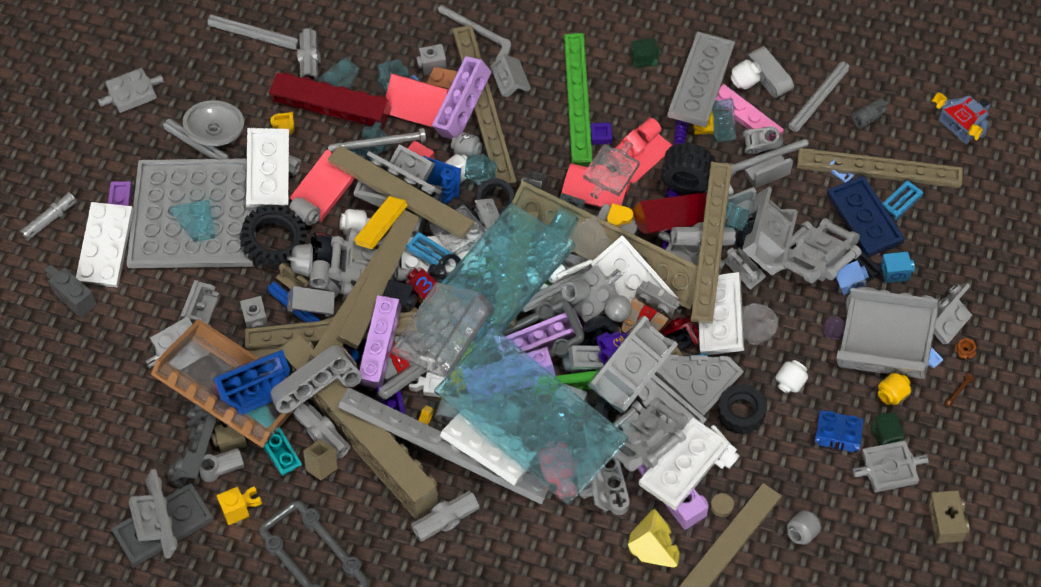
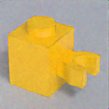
M255 486L249 488L243 495H241L238 487L216 495L228 525L249 517L247 507H256L262 504L260 497L251 499V496L257 494Z

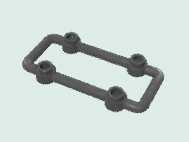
M560 300L553 304L544 302L537 307L535 313L517 321L514 328L505 327L495 333L490 331L483 332L479 336V341L473 343L470 361L472 369L481 368L475 355L476 351L482 348L492 350L495 340L510 335L540 319L545 321L553 318L555 312L560 309H564L576 336L568 341L563 338L556 340L553 348L549 349L548 352L550 358L555 356L567 357L569 355L568 348L577 346L584 340V332L571 304L566 300Z
M302 501L290 502L260 525L259 534L265 541L268 554L278 556L303 587L321 586L312 584L285 552L282 538L276 535L272 536L268 531L296 509L302 514L304 526L309 529L314 528L342 561L344 573L349 577H355L359 581L354 587L368 586V579L361 571L360 560L356 557L348 556L320 523L319 512L316 509H309Z

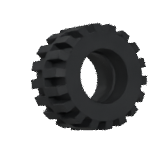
M678 143L675 146H670L669 150L665 153L660 173L661 180L671 190H675L678 193L686 195L704 193L705 190H708L711 162H716L715 157L711 155L709 150H705L704 147L693 143Z

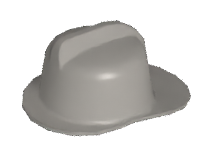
M309 243L294 246L291 256L287 257V260L291 263V270L294 273L309 277L313 259L312 245Z

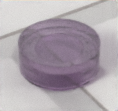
M830 317L825 321L824 333L829 338L839 339L844 335L846 324L839 317Z

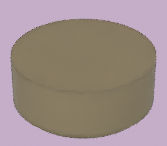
M720 493L712 498L711 510L716 516L727 517L732 513L734 501L729 495Z

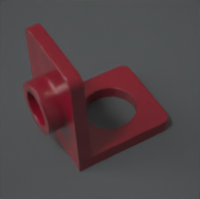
M691 316L683 319L681 317L673 319L662 332L663 336L686 327L694 344L697 345L700 342L699 330L695 322H691Z

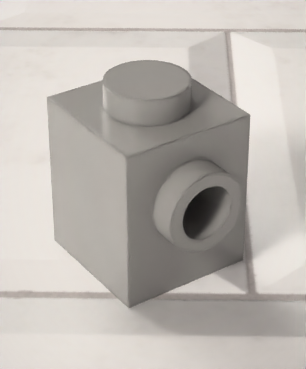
M442 44L419 48L420 56L416 57L418 68H422L424 75H430L434 67L447 69Z
M261 296L240 301L247 329L269 326Z

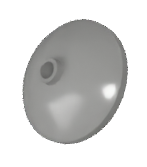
M216 100L204 101L188 109L183 118V128L187 136L199 144L221 146L234 141L241 135L244 129V117L240 110L232 104Z

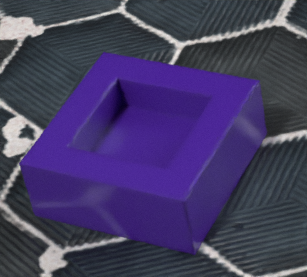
M611 123L591 124L592 145L612 144Z

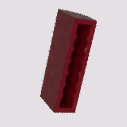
M707 192L640 201L632 210L639 230L644 234L669 231L672 230V227H693L697 223L704 222Z

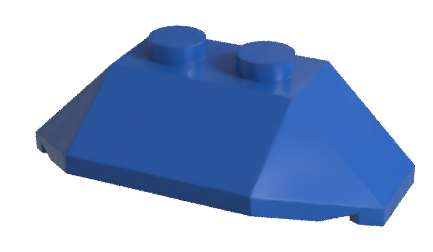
M283 350L218 374L213 379L221 400L230 407L235 408L242 415L272 402L271 390L285 380L290 372V368Z

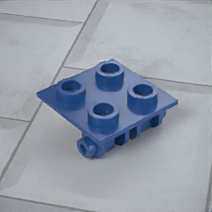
M423 155L424 158L435 163L426 182L443 187L442 203L448 204L453 197L459 199L461 168Z
M820 410L814 442L819 443L818 446L830 447V442L833 441V449L835 442H839L838 450H841L842 443H844L843 450L853 453L854 451H859L864 419L852 415L847 416L832 411Z

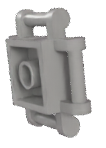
M827 218L821 221L818 228L805 221L800 226V229L792 235L784 269H789L799 274L809 283H813L817 279L824 281L826 278L833 280L844 266L853 258L857 259L861 255L860 248L856 246L860 235L833 224ZM830 231L846 240L843 242L827 234V232Z
M353 228L348 229L346 241L339 236L331 239L333 250L328 277L339 281L341 294L349 295L377 249H368L356 245L354 238L359 232ZM382 237L375 246H380L385 237ZM401 257L396 268L400 267V264L402 263ZM395 270L390 278L392 281H395Z
M657 397L652 399L647 409L635 401L625 414L611 426L607 425L603 429L606 436L611 440H606L602 443L601 451L618 459L629 471L636 470L640 465L646 468L649 466L654 468L659 463L658 460L676 444L686 440L687 437L681 429L688 423V417L664 405V402ZM660 412L673 420V422L668 424L656 415Z

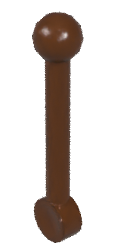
M966 374L964 382L950 398L945 400L947 407H951L953 400L968 383L973 382L974 376L972 374Z

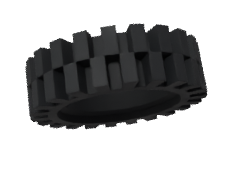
M270 204L265 205L264 210L261 206L257 207L256 212L252 210L249 216H246L242 225L240 245L243 247V253L245 255L249 253L248 259L250 261L255 258V264L258 266L263 262V268L268 269L269 264H272V269H277L278 265L282 263L291 264L287 257L291 256L293 247L306 243L307 230H305V224L301 223L302 219L300 216L294 218V211L288 214V208L284 206L282 211L278 210L279 205H274L273 210L270 208ZM262 224H280L290 232L292 243L281 251L267 250L256 241L254 232Z

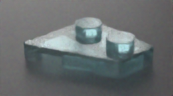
M345 57L321 75L317 82L321 83L324 81L332 86H344L352 90L353 82L360 73L359 68Z
M209 200L169 207L171 214L176 217L182 228L189 233L194 242L215 239Z

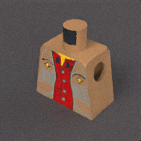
M633 298L631 301L632 312L623 322L621 331L627 333L641 317L646 316L651 326L661 333L670 322V319Z

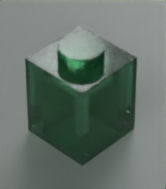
M655 38L631 41L630 53L634 69L657 66L658 57H661L660 46H656Z
M895 412L890 414L881 413L874 417L871 428L879 446L903 441L905 434Z

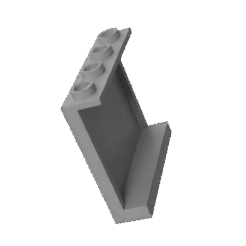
M864 287L851 288V301L841 350L838 351L836 358L838 367L884 374L898 373L906 377L926 379L939 309L938 299L926 295L922 297L912 296L909 293L894 294L887 290L871 291Z

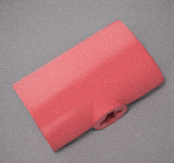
M648 118L636 130L634 129L621 140V143L607 154V159L622 176L631 178L630 182L635 183L665 156L669 147L673 145L659 134L661 132L660 124L655 119Z
M571 163L565 178L561 198L602 208L603 204L611 206L612 203L622 206L624 196L627 195L631 178L610 173L603 166H595L592 169Z

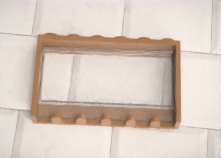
M197 319L156 360L151 375L262 448L294 411L280 413L272 401L241 415L235 408L230 407L221 400L213 378L218 374L258 359V357L200 319Z

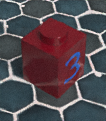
M420 266L417 269L415 267L406 274L407 279L404 281L406 284L412 285L415 293L425 301L440 287Z

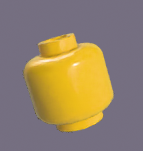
M891 373L878 385L879 398L887 405L900 404L911 394L910 380L903 374Z

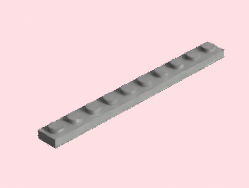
M349 387L339 403V408L541 505L551 485L533 475L525 473L514 486L440 437L441 431Z

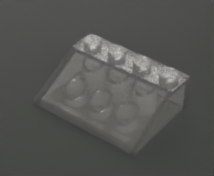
M436 282L390 352L434 375L449 378L494 307L481 292Z

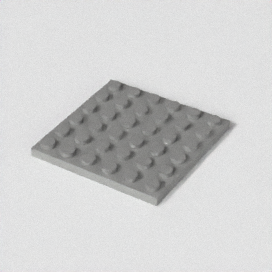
M247 159L138 160L133 204L134 211L127 256L128 268L254 267V259L250 261L248 259L249 253L245 255L243 247L240 245L243 222L252 210L256 212L257 207H246Z

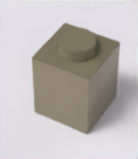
M321 439L303 450L306 471L318 479L322 480L337 470L335 449Z

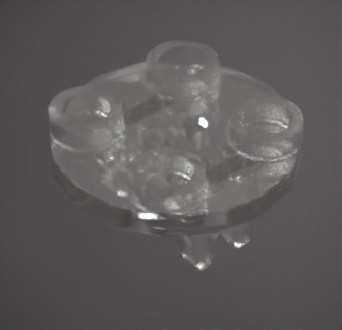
M756 303L742 308L745 340H748L750 344L756 345L759 342L771 339L775 335L778 328V318L774 311L767 306Z

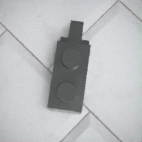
M50 264L44 269L54 294L80 318L97 306L93 293L65 267L58 271Z

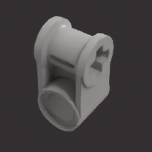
M773 126L749 129L742 133L746 143V148L744 149L746 154H757L763 151L778 149L783 144L782 135ZM771 135H776L773 141H768Z

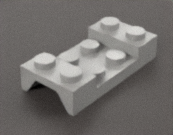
M767 187L757 194L754 208L757 210L752 232L746 235L742 250L768 273L774 275L785 267L798 211L795 209H780L770 200L772 189Z
M643 316L628 332L627 337L587 385L620 413L625 412L678 343L664 337L651 326L649 319Z

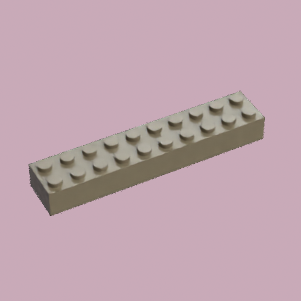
M300 334L278 349L279 351L283 350L290 368L288 376L311 361L309 357L314 350V346L308 339L304 340ZM338 378L310 397V401L324 416L331 420L341 436L416 520L424 517L438 504L437 482L431 475L427 476L423 472V467L418 460L411 459L407 448L395 441L393 433L338 407L348 389Z

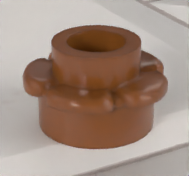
M961 339L955 345V352L963 359L967 357L972 358L976 354V345L971 339Z

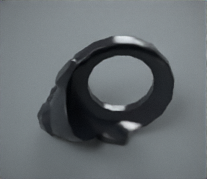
M447 254L440 259L437 265L431 264L428 268V273L432 277H439L442 281L450 283L451 280L458 278L461 274L463 263L458 255ZM453 259L456 263V268L452 274L447 275L444 265L447 260Z

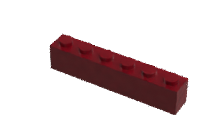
M277 72L269 90L273 102L384 129L392 109L388 99L384 96H372L364 91L356 92L344 86L336 87L324 81L321 83L316 82L308 77L299 78L287 72L284 74Z

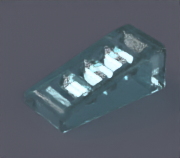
M733 99L715 101L713 123L717 142L737 138ZM729 108V110L718 111L720 109Z

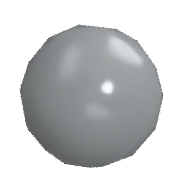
M622 295L610 297L605 304L607 317L615 322L625 321L632 312V304L629 299Z

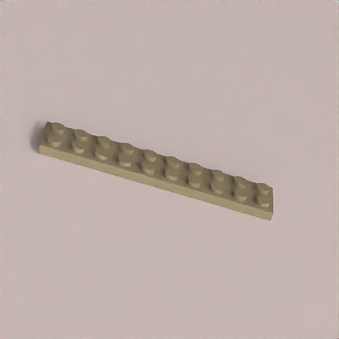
M524 181L521 182L504 217L505 219L516 224L519 211L539 212L541 217L537 235L564 248L571 243L570 251L592 261L623 235L679 298L680 305L690 310L692 309L698 270L697 265Z

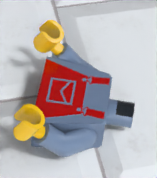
M939 92L933 97L931 101L937 103L936 107L938 109L942 108L939 121L965 144L969 143L973 137H975V140H978V138H983L986 135L989 124L987 121L989 115L987 110L990 108V104L986 99H981L978 102L970 96L962 99H947L945 95Z

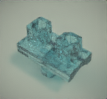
M375 122L373 127L365 126L362 131L364 140L387 137L388 135L382 131L381 122ZM391 144L355 150L357 155L365 156L368 161H371L372 157L367 155L368 151L377 155L382 153L383 150H389Z

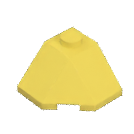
M653 509L630 533L629 550L633 555H637L642 562L676 567L680 556L677 545L672 546L669 536L672 533L669 525L656 509Z

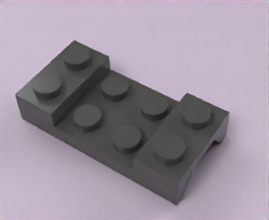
M195 403L190 404L186 412L188 417L186 425L192 427L187 439H190L189 444L185 446L181 456H178L174 463H170L166 471V475H168L166 484L179 489L185 486L188 477H198L217 418Z

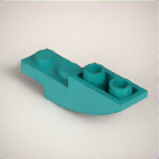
M266 405L245 413L267 429L274 422ZM279 428L267 441L263 449L279 473L284 476L302 466V463L281 428Z

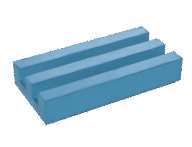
M907 180L882 204L888 214H892L893 219L897 220L923 196V191ZM908 187L910 188V190L905 195H903L892 207L889 206ZM916 193L899 210L896 211V209L900 207L912 194Z
M420 232L406 245L408 252L429 265H437L438 261L443 258L433 252L432 249L442 254L443 257L447 254H452V252ZM419 240V241L423 242L424 244L428 245L429 247H427V246L425 247L424 245L420 244V243L417 242V241Z

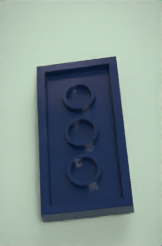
M864 176L827 190V196L849 231H854L860 235L858 245L868 257L904 243L905 238Z

